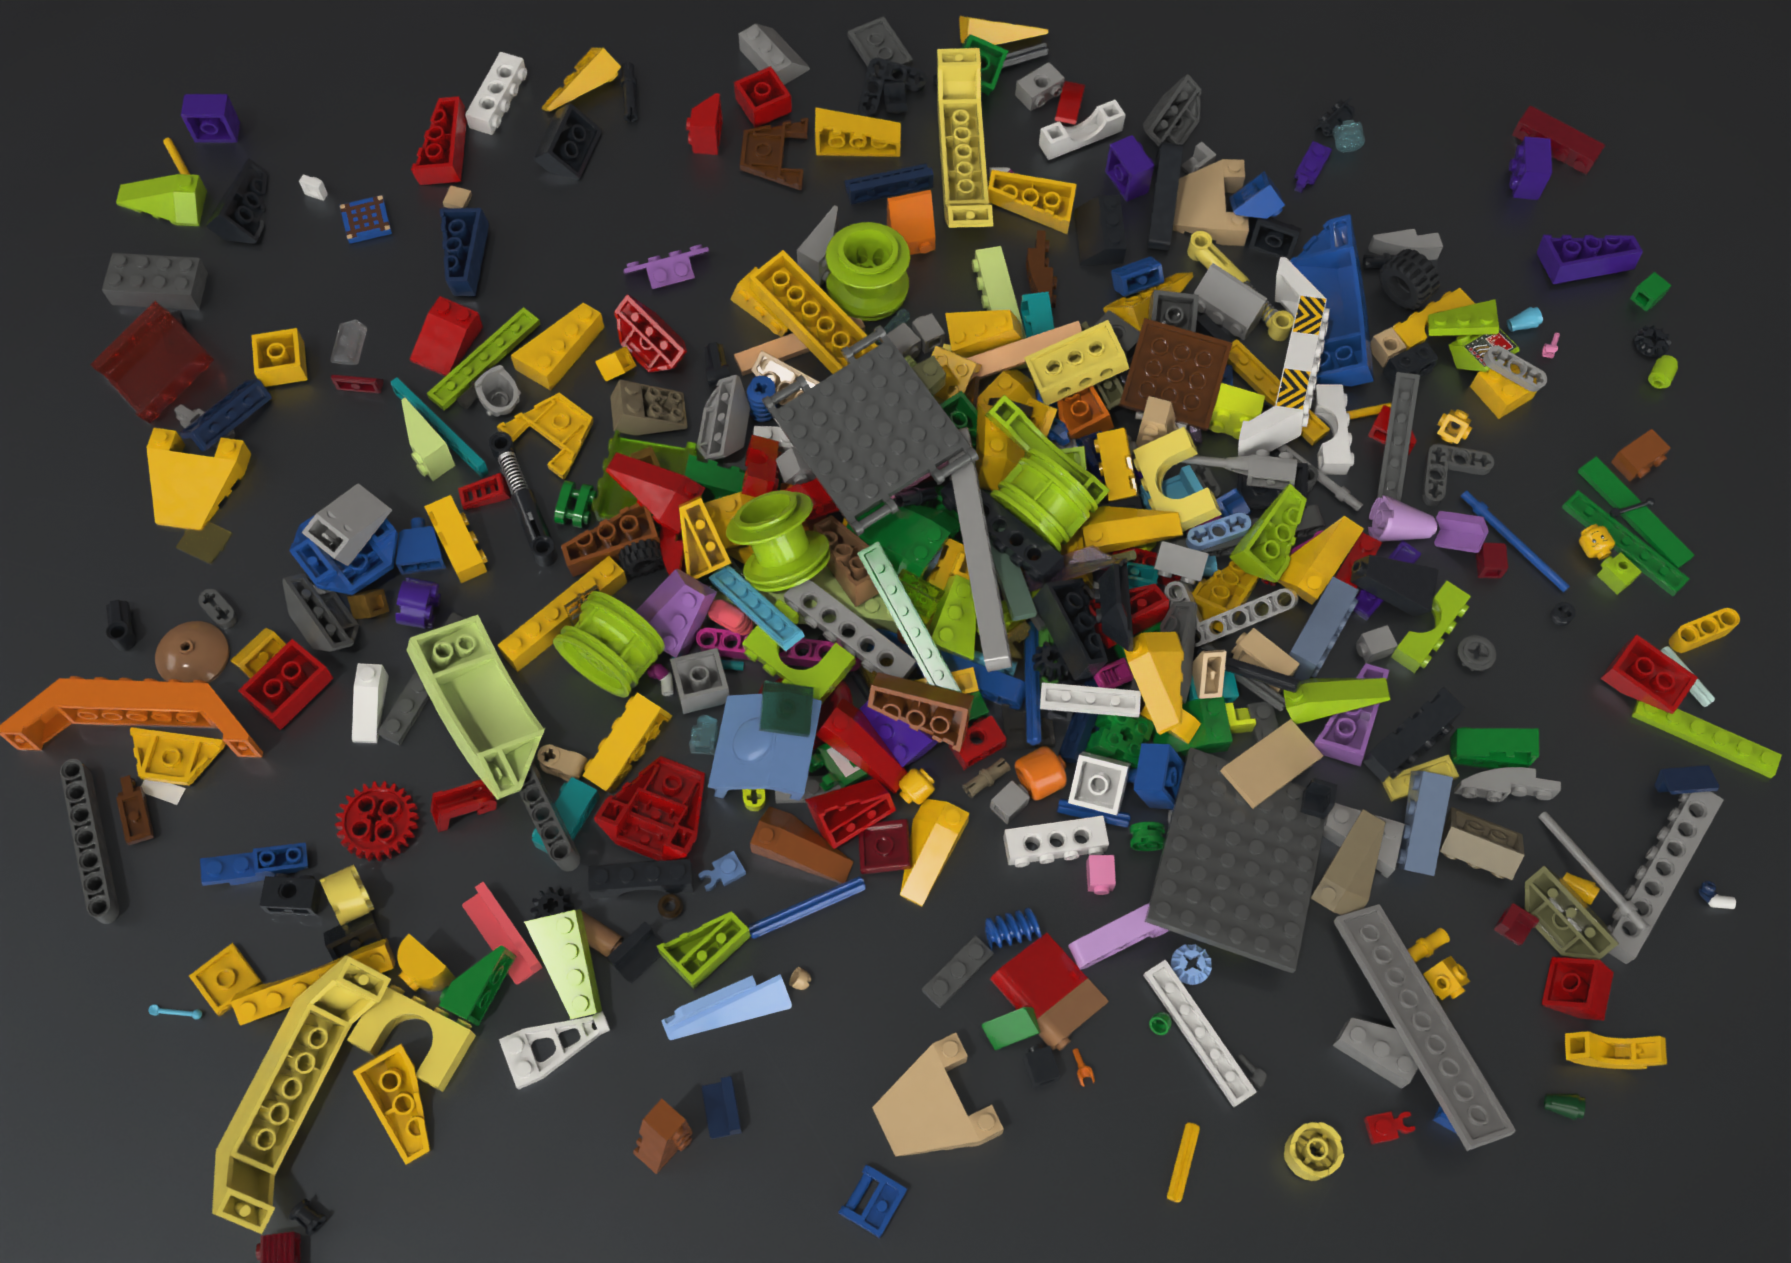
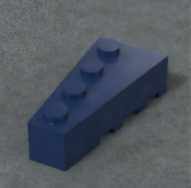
M482 208L440 209V216L442 217V245L445 254V280L454 296H475L489 222Z

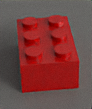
M291 639L238 691L251 706L281 730L333 679V676L326 666L295 640Z

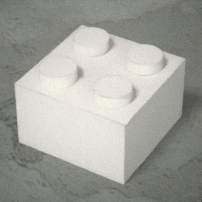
M1082 752L1078 757L1068 803L1117 815L1121 809L1131 763Z

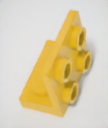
M935 346L931 357L935 356L946 373L945 386L935 396L947 400L960 391L965 394L973 373L979 372L981 364L945 348Z

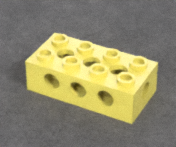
M1109 320L1024 357L1043 403L1047 405L1129 369L1126 355Z

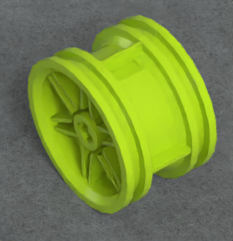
M1030 448L1026 453L1027 458L1022 457L1016 467L998 484L999 491L993 490L990 496L1050 546L1060 552L1062 550L1060 544L1066 545L1069 542L1070 538L1090 518L1089 512L1094 513L1098 505L1091 494L1069 472L1047 455Z

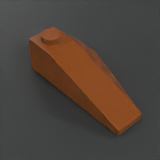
M770 806L759 820L750 842L752 853L839 884L847 881L854 863L837 848L833 849L823 837L793 814Z

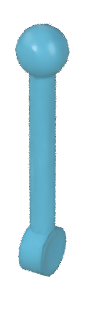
M155 1004L151 1005L148 1009V1012L153 1016L162 1013L191 1016L195 1020L202 1017V1011L199 1009L194 1011L164 1009Z

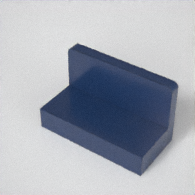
M1709 765L1661 769L1654 784L1657 792H1670V794L1718 791L1720 787Z
M723 1077L719 1083L702 1086L710 1138L716 1139L742 1133L732 1077Z

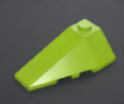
M175 174L122 184L119 188L116 203L119 206L140 213L152 214L157 219L169 220L175 225L199 226L207 190L199 175Z
M1288 484L1239 541L1229 558L1245 573L1274 583L1278 582L1290 563L1291 557H1289L1291 547L1296 541L1294 537L1297 525L1301 522L1307 499L1291 484Z
M1309 678L1300 681L1299 690L1295 693L1283 690L1286 709L1295 724L1391 700L1386 678Z

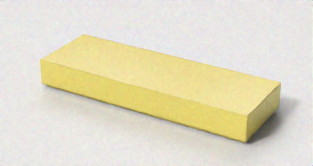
M1448 754L1406 769L1394 780L1389 777L1382 784L1391 802L1408 796L1411 771L1441 774L1453 777V780L1457 779L1459 774Z

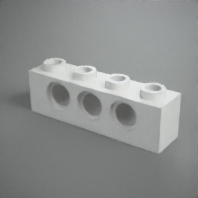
M503 52L499 53L465 114L470 129L493 135L495 129L500 126L501 118L509 110L513 96L517 95L522 80L526 79L527 69L525 68L523 58Z
M1103 816L1005 829L1003 836L1008 865H1015V867H1025L1030 862L1040 861L1041 864H1047L1057 858L1074 860L1079 855L1085 854L1102 855L1107 851L1109 845ZM1078 835L1084 836L1087 842L1083 844L1078 843L1074 837ZM1058 839L1063 845L1054 847L1050 840ZM1033 842L1038 846V849L1031 851L1026 848L1025 844Z

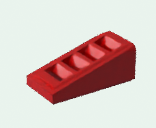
M501 473L458 488L464 510L511 498L506 478ZM487 488L491 489V493L488 494ZM478 490H481V497H479ZM469 492H472L473 500L471 501L468 494Z

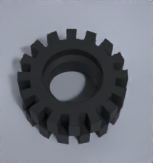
M647 539L645 542L643 540H639V543L632 542L631 546L626 545L625 549H621L618 554L625 575H629V577H634L635 575L640 577L642 574L647 576L649 572L654 573L655 569L659 570L664 565L661 548L656 540L651 541V539Z

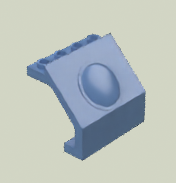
M788 692L727 696L708 788L715 789L714 797L724 798L728 790L771 789L790 794V799L799 801L805 792L822 701Z

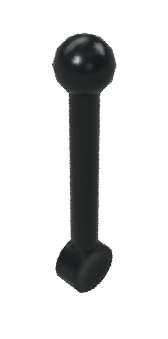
M1648 498L1644 502L1622 509L1613 508L1610 511V516L1617 518L1624 512L1644 506L1651 507L1655 504V500Z

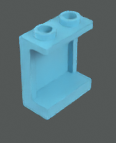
M1190 465L1182 467L1179 475L1162 481L1163 494L1171 499L1185 498L1203 490ZM1140 485L1139 496L1142 507L1152 510L1148 499L1151 498L1149 491L1146 492L1143 486Z

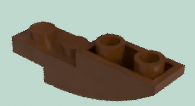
M1037 230L1035 248L1027 249V279L1031 293L1049 291L1051 308H1055L1056 295H1052V290H1056L1057 277L1053 276V267H1048L1049 258H1045V253H1049V240H1045L1046 231Z

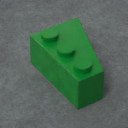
M1461 727L1457 728L1450 737V758L1454 765L1487 769L1528 768L1539 757V728Z

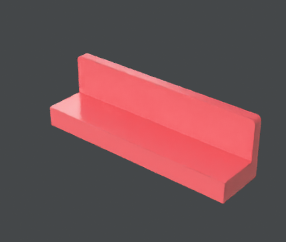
M482 882L475 887L478 894L464 902L462 907L492 951L502 945L516 955L508 974L514 983L519 985L543 967L486 884Z

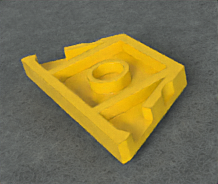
M130 728V735L133 737L135 746L133 751L137 759V772L142 780L191 786L226 745L222 739Z

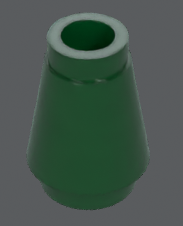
M1545 1094L1544 1109L1573 1120L1577 1118L1583 1119L1586 1105L1585 1097H1579V1094Z

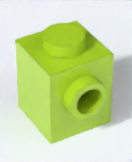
M1620 552L1616 557L1609 556L1600 564L1602 570L1597 576L1618 595L1642 571Z

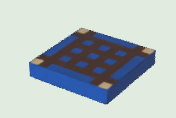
M382 195L340 205L349 244L392 234Z

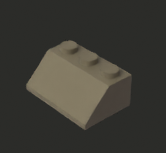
M1450 808L1442 833L1440 852L1447 858L1465 861L1475 869L1482 868L1490 871L1498 878L1513 880L1525 855L1523 834L1459 809Z

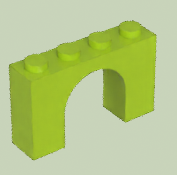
M780 599L774 604L795 625L800 621L798 613ZM758 625L742 642L744 650H746L744 654L753 662L758 660L764 664L762 668L771 676L778 675L782 678L781 683L790 691L796 689L802 694L801 696L821 700L822 704L856 664L855 657L835 643L814 667L806 670L792 669L781 661L779 657L780 646Z

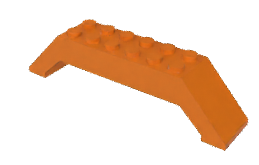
M71 676L69 679L59 678L0 725V736L17 750H42L43 744L71 724L218 728L223 733V741L238 757L262 758L263 756L261 748L224 701L207 682L202 680H194L193 683L177 679L159 682L150 678H146L143 681H134L130 678L109 680L104 677L84 679L79 676Z

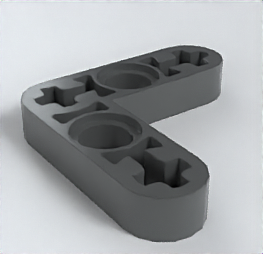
M1442 444L1432 445L1425 458L1422 500L1429 506H1438L1446 494L1448 470L1486 475L1494 466V458L1486 452ZM1434 453H1439L1438 455L1439 457H1441L1438 461V464H1434L1436 461V455ZM1454 456H1462L1466 463H1457ZM1480 461H1484V465L1486 466L1483 467ZM1430 472H1439L1441 479H1433L1430 476ZM1433 487H1436V489H1435V496H1437L1436 498H1433V497H1432V494H1431V491H1432Z

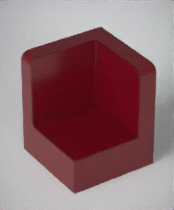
M1483 543L1480 551L1476 553L1478 578L1501 579L1508 570L1505 543Z
M1512 903L1505 909L1493 930L1521 946L1531 929L1538 924L1539 919Z

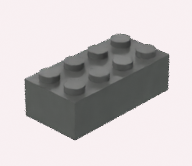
M112 253L102 291L111 305L199 310L208 272L200 258Z
M1154 290L1150 296L1148 319L1195 332L1199 295Z

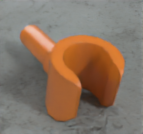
M1073 1049L1072 1052L1079 1068L1077 1075L1080 1085L1085 1087L1083 1082L1085 1077H1091L1094 1083L1095 1078L1091 1067L1085 1065L1079 1049Z

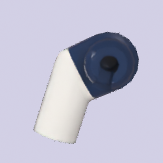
M1704 881L1699 887L1700 896L1709 906L1724 909L1735 908V897L1720 896L1715 891L1716 886H1714L1713 882Z

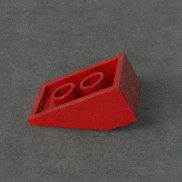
M439 296L427 314L410 361L440 375L447 376L458 366L482 330L483 325L479 313Z
M1636 634L1622 647L1601 679L1622 694L1673 714L1698 677Z

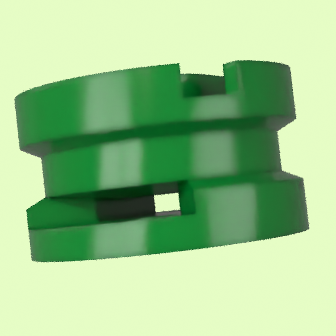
M1139 822L1130 826V834L1133 835V838L1130 840V847L1137 851H1157L1163 849L1165 838L1163 837L1165 826L1158 822Z

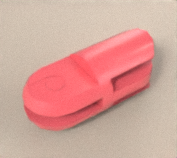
M721 599L712 602L708 616L714 622L740 635H746L752 631L753 621L739 608Z

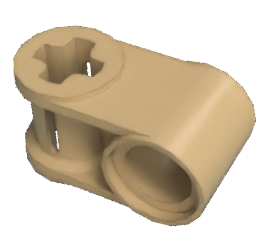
M549 744L541 747L537 754L540 768L543 772L560 777L565 781H569L571 777L579 780L588 761L585 756L577 752L567 751Z

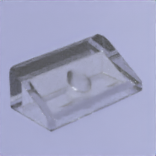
M356 319L341 323L330 362L357 365L367 327Z

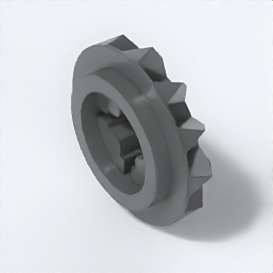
M1468 636L1461 641L1457 648V658L1461 659L1462 666L1469 667L1471 671L1480 670L1482 672L1488 668L1490 669L1496 660L1495 647L1488 639L1482 636ZM1478 647V654L1480 656L1477 660H1474V654L1470 652H1473Z

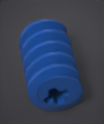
M767 376L754 377L747 387V398L750 405L749 413L758 422H765L773 418L762 402L764 397H771L776 393L773 380Z
M1025 908L1024 915L1020 910H1016L1014 918L1008 912L1005 914V920L1000 915H996L995 924L991 918H986L985 933L991 950L993 949L994 942H996L999 948H1002L1003 940H1006L1009 946H1012L1013 937L1019 943H1022V935H1025L1031 941L1032 932H1035L1038 938H1041L1038 920L1030 908Z

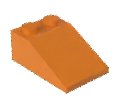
M931 190L887 198V226L903 236L909 246L910 255L928 253L935 250L936 236Z

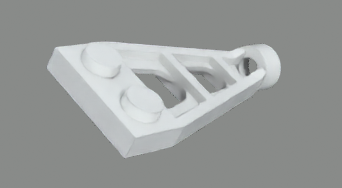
M603 1011L586 1018L524 1028L499 1039L516 1088L519 1090L545 1078L601 1034L610 1031V1027ZM594 1022H595L596 1027H597L596 1030H593V1028H592V1024H593ZM573 1028L578 1029L581 1036L580 1040L568 1048H563L559 1034ZM542 1038L553 1039L556 1046L555 1053L544 1062L536 1061L531 1047L533 1041Z

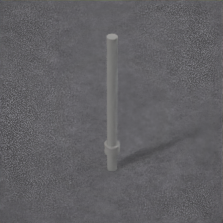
M1286 444L1276 448L1280 452L1287 450L1302 463L1312 465ZM1318 470L1317 481L1335 494V498L1341 502H1346L1357 512L1362 509L1364 504L1350 494L1351 491L1344 486L1340 487Z
M1547 811L1543 812L1539 819L1619 907L1618 911L1625 918H1629L1641 932L1646 931L1650 926L1637 912L1638 908L1620 894Z

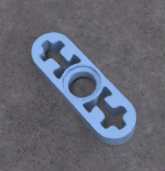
M1235 513L1194 527L1187 534L1186 545L1190 549L1201 551L1242 537L1249 531L1251 519L1244 513ZM1236 521H1238L1240 524L1244 523L1243 528H1241L1239 525L1235 526ZM1215 527L1222 528L1225 535L1216 536L1213 534L1212 529ZM1196 536L1197 538H1202L1201 542L1199 543L1197 540H1193V537Z

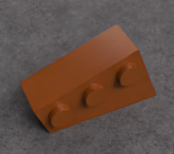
M661 1098L644 1117L639 1131L643 1138L639 1137L636 1144L638 1147L634 1150L633 1154L657 1175L678 1149L683 1151L691 1142L692 1138L690 1136L692 1131L686 1119Z

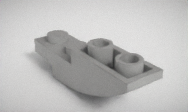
M1498 768L1483 771L1462 780L1454 788V793L1462 794L1465 798H1487L1490 802L1503 801L1510 793L1518 797L1530 795L1536 796L1539 800H1550L1561 791V782L1536 778V769Z

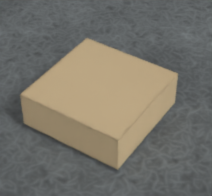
M450 186L443 205L447 208H466L472 193L470 190Z

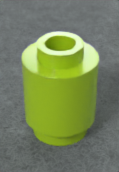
M1664 355L1657 359L1648 376L1650 384L1658 389L1669 387L1678 370V361L1669 355Z

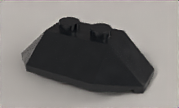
M1121 558L1113 563L1099 578V589H1094L1095 603H1100V608H1096V622L1101 623L1103 634L1125 650L1133 651L1127 558Z

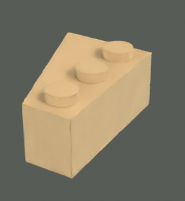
M1148 396L1136 440L1138 448L1179 429L1175 424L1176 416L1170 401Z

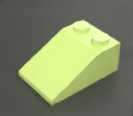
M403 398L401 401L409 444L413 450L411 456L417 463L416 467L424 477L428 475L434 481L453 468L455 463L446 442L406 398Z

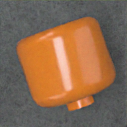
M1042 746L1015 762V771L1021 785L1028 791L1029 797L1035 801L1051 795L1064 788L1067 784L1064 760L1047 746Z

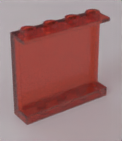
M154 301L90 365L96 371L103 374L137 411L136 416L151 423L209 367L214 358L168 309Z

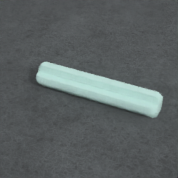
M1669 646L1660 650L1693 673ZM1699 679L1696 680L1689 690L1704 707L1710 705L1715 700V697Z

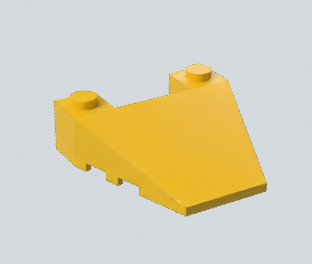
M153 428L147 445V456L155 523L157 525L202 531L219 509L218 505L225 496L228 497L232 492L231 488L238 479L241 480L245 475L251 452L244 441L221 437L214 457L182 453L185 443L177 431Z

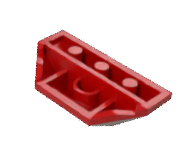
M628 294L614 311L615 318L617 319L620 345L622 347L627 346L631 356L649 373L674 369L687 352L684 340L653 310Z

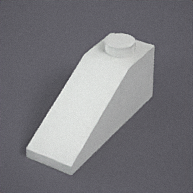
M361 663L357 665L353 694V742L378 743L379 735L377 731L381 725L389 678L383 665Z

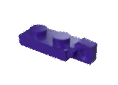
M1312 141L1296 170L1295 178L1298 181L1294 189L1295 191L1302 193L1307 183L1311 185L1315 183L1331 154V148Z

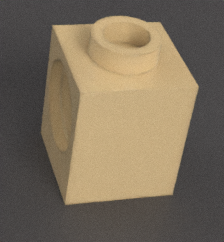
M1392 327L1374 335L1371 340V353L1383 368L1390 358L1404 352L1407 348Z

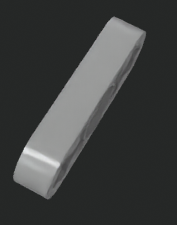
M1493 346L1484 354L1483 360L1487 367L1531 392L1540 390L1547 383V376L1544 371L1501 346ZM1493 354L1497 355V361L1494 360ZM1511 364L1519 366V374L1511 371ZM1533 377H1536V378H1537V379H1536L1537 384H1535V383L1533 382V381H1534V378H1533Z

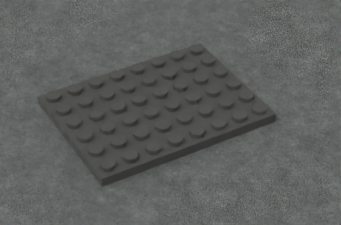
M1190 747L1187 752L1145 922L1293 973L1297 967L1325 819L1300 812L1303 791L1306 787L1292 782L1286 784L1253 809L1220 771L1231 761Z

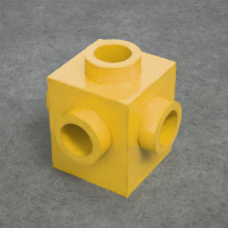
M1451 409L1448 415L1444 413L1437 425L1440 426L1437 434L1441 435V438L1448 443L1453 444L1454 442L1458 444L1461 438L1466 440L1472 430V427L1469 426L1472 420L1468 418L1469 415L1459 409L1454 411ZM1452 422L1458 423L1460 427L1454 428Z
M1452 956L1440 961L1423 974L1429 982L1432 992L1439 996L1441 1000L1448 996L1455 999L1466 991L1463 986L1470 982L1467 978L1466 970L1460 964H1457Z

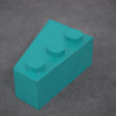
M1049 291L1022 295L1020 317L1026 338L1054 329Z

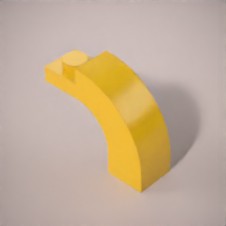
M1590 1031L1565 1033L1566 1060L1577 1064L1610 1069H1647V1066L1667 1065L1666 1039L1662 1036L1610 1038Z

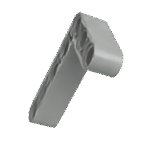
M1174 581L1165 587L1164 593L1169 599V607H1171L1173 602H1195L1191 590L1185 582ZM1175 585L1180 586L1183 591L1179 599L1175 598L1172 594V589ZM1291 588L1279 589L1204 621L1197 607L1195 630L1201 633V640L1198 643L1194 642V647L1202 646L1292 609L1298 602L1297 593ZM1283 592H1287L1292 598L1288 606H1284L1280 602L1279 598ZM1261 601L1265 602L1269 607L1266 615H1261L1257 611V605ZM1242 611L1246 615L1244 624H1238L1235 621L1236 612ZM1216 620L1222 622L1224 627L1220 634L1214 632L1212 627Z

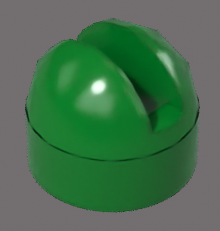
M1165 1012L1154 1014L1149 1021L1150 1029L1158 1035L1167 1034L1172 1025L1170 1016Z

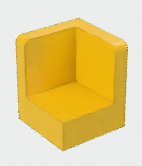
M627 346L595 361L605 381L622 375L637 366Z
M961 551L957 554L949 576L958 575L970 580L966 556Z

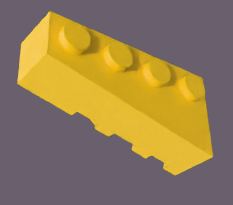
M585 303L580 304L511 355L515 370L551 391L604 329L602 314Z

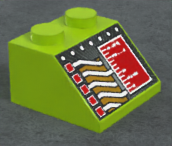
M1500 328L1498 334L1459 335L1456 341L1449 344L1457 369L1482 372L1491 369L1486 366L1483 360L1484 354L1491 347L1501 346L1513 354L1520 351L1519 347ZM1493 354L1494 360L1497 361V355Z

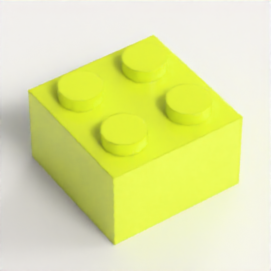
M1221 383L1208 429L1215 433H1224L1239 439L1243 421H1250L1262 413L1265 396Z

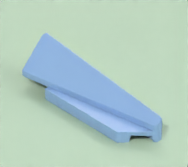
M781 975L775 976L757 986L753 976H750L679 1007L674 1011L675 1015L661 1021L669 1040H674L790 1009L792 1004Z

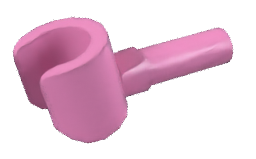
M1559 333L1554 334L1551 344H1544L1542 357L1554 358L1555 352L1558 350Z

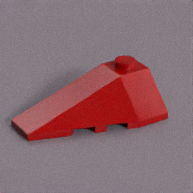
M617 452L605 470L624 490L630 491L638 499L636 502L641 507L645 506L653 514L652 518L658 524L677 535L681 531L679 505L701 496L705 490V487L684 475Z
M842 698L816 734L818 738L872 778H876L894 794L900 788V780L908 773L904 767H901L864 713L844 698Z

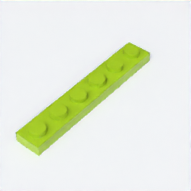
M523 307L427 392L428 398L445 411L474 385L482 374L494 367L540 325L539 319Z
M1637 700L1632 717L1764 776L1772 778L1776 775L1782 754L1680 709H1676L1671 714Z

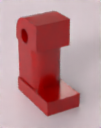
M480 779L472 781L470 784L433 793L430 812L438 832L448 830L451 818L474 811L480 815L496 810L497 801L492 792Z

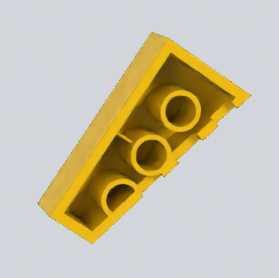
M816 108V155L900 157L901 123Z
M992 170L988 186L989 203L1068 234L1077 184Z
M638 692L627 701L625 712L614 721L612 725L613 730L608 737H605L600 742L598 753L594 759L591 758L584 768L585 772L582 775L611 794H614L632 770L631 762L637 761L646 752L645 744L647 741H650L652 738L655 740L659 735V726L663 720L669 722L672 718L670 713Z

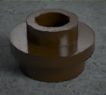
M666 894L658 902V911L665 919H675L683 911V902L675 894ZM668 904H674V910L668 911L666 909Z

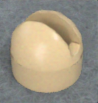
M798 967L792 973L789 985L798 990H805L810 985L808 982L811 981V976L806 970Z

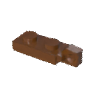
M131 775L120 778L123 791L118 793L116 800L126 843L130 846L155 838L142 787H137L135 779L131 778Z

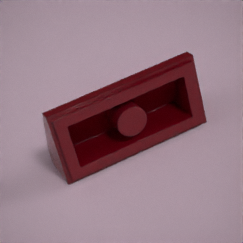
M331 375L337 390L381 393L384 380L380 378Z

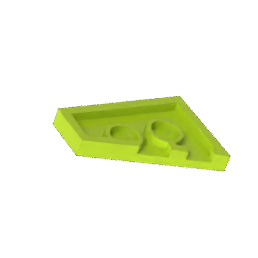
M1493 299L1429 314L1427 321L1429 336L1498 334L1499 321L1496 300Z

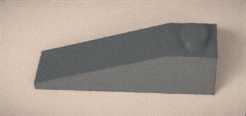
M1173 602L1160 624V632L1178 633L1184 651V661L1181 662L1183 682H1181L1180 695L1183 697L1182 703L1187 701L1192 680L1197 615L1196 602ZM1133 676L1130 690L1140 691Z

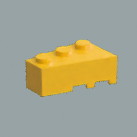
M1011 310L945 313L952 352L965 358L1023 340L1020 321Z

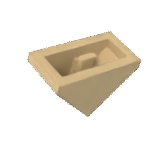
M1202 651L1193 661L1192 676L1199 699L1222 697L1227 651Z

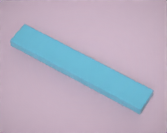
M730 565L720 568L708 577L715 587L785 651L805 637L800 628L752 587Z

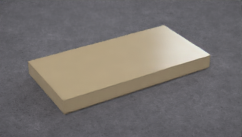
M1290 719L1228 763L1220 771L1254 809L1321 760L1323 754Z

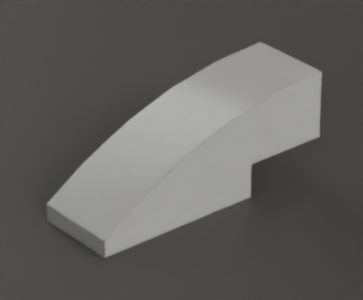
M1415 229L1373 235L1368 249L1370 252L1378 255H1383V253L1397 255L1403 249H1411L1425 255L1428 260L1438 259L1443 244L1438 232L1417 236Z

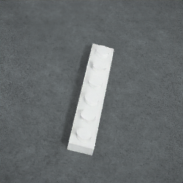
M1164 960L1145 972L1143 976L1233 1108L1254 1095L1257 1091L1168 962Z

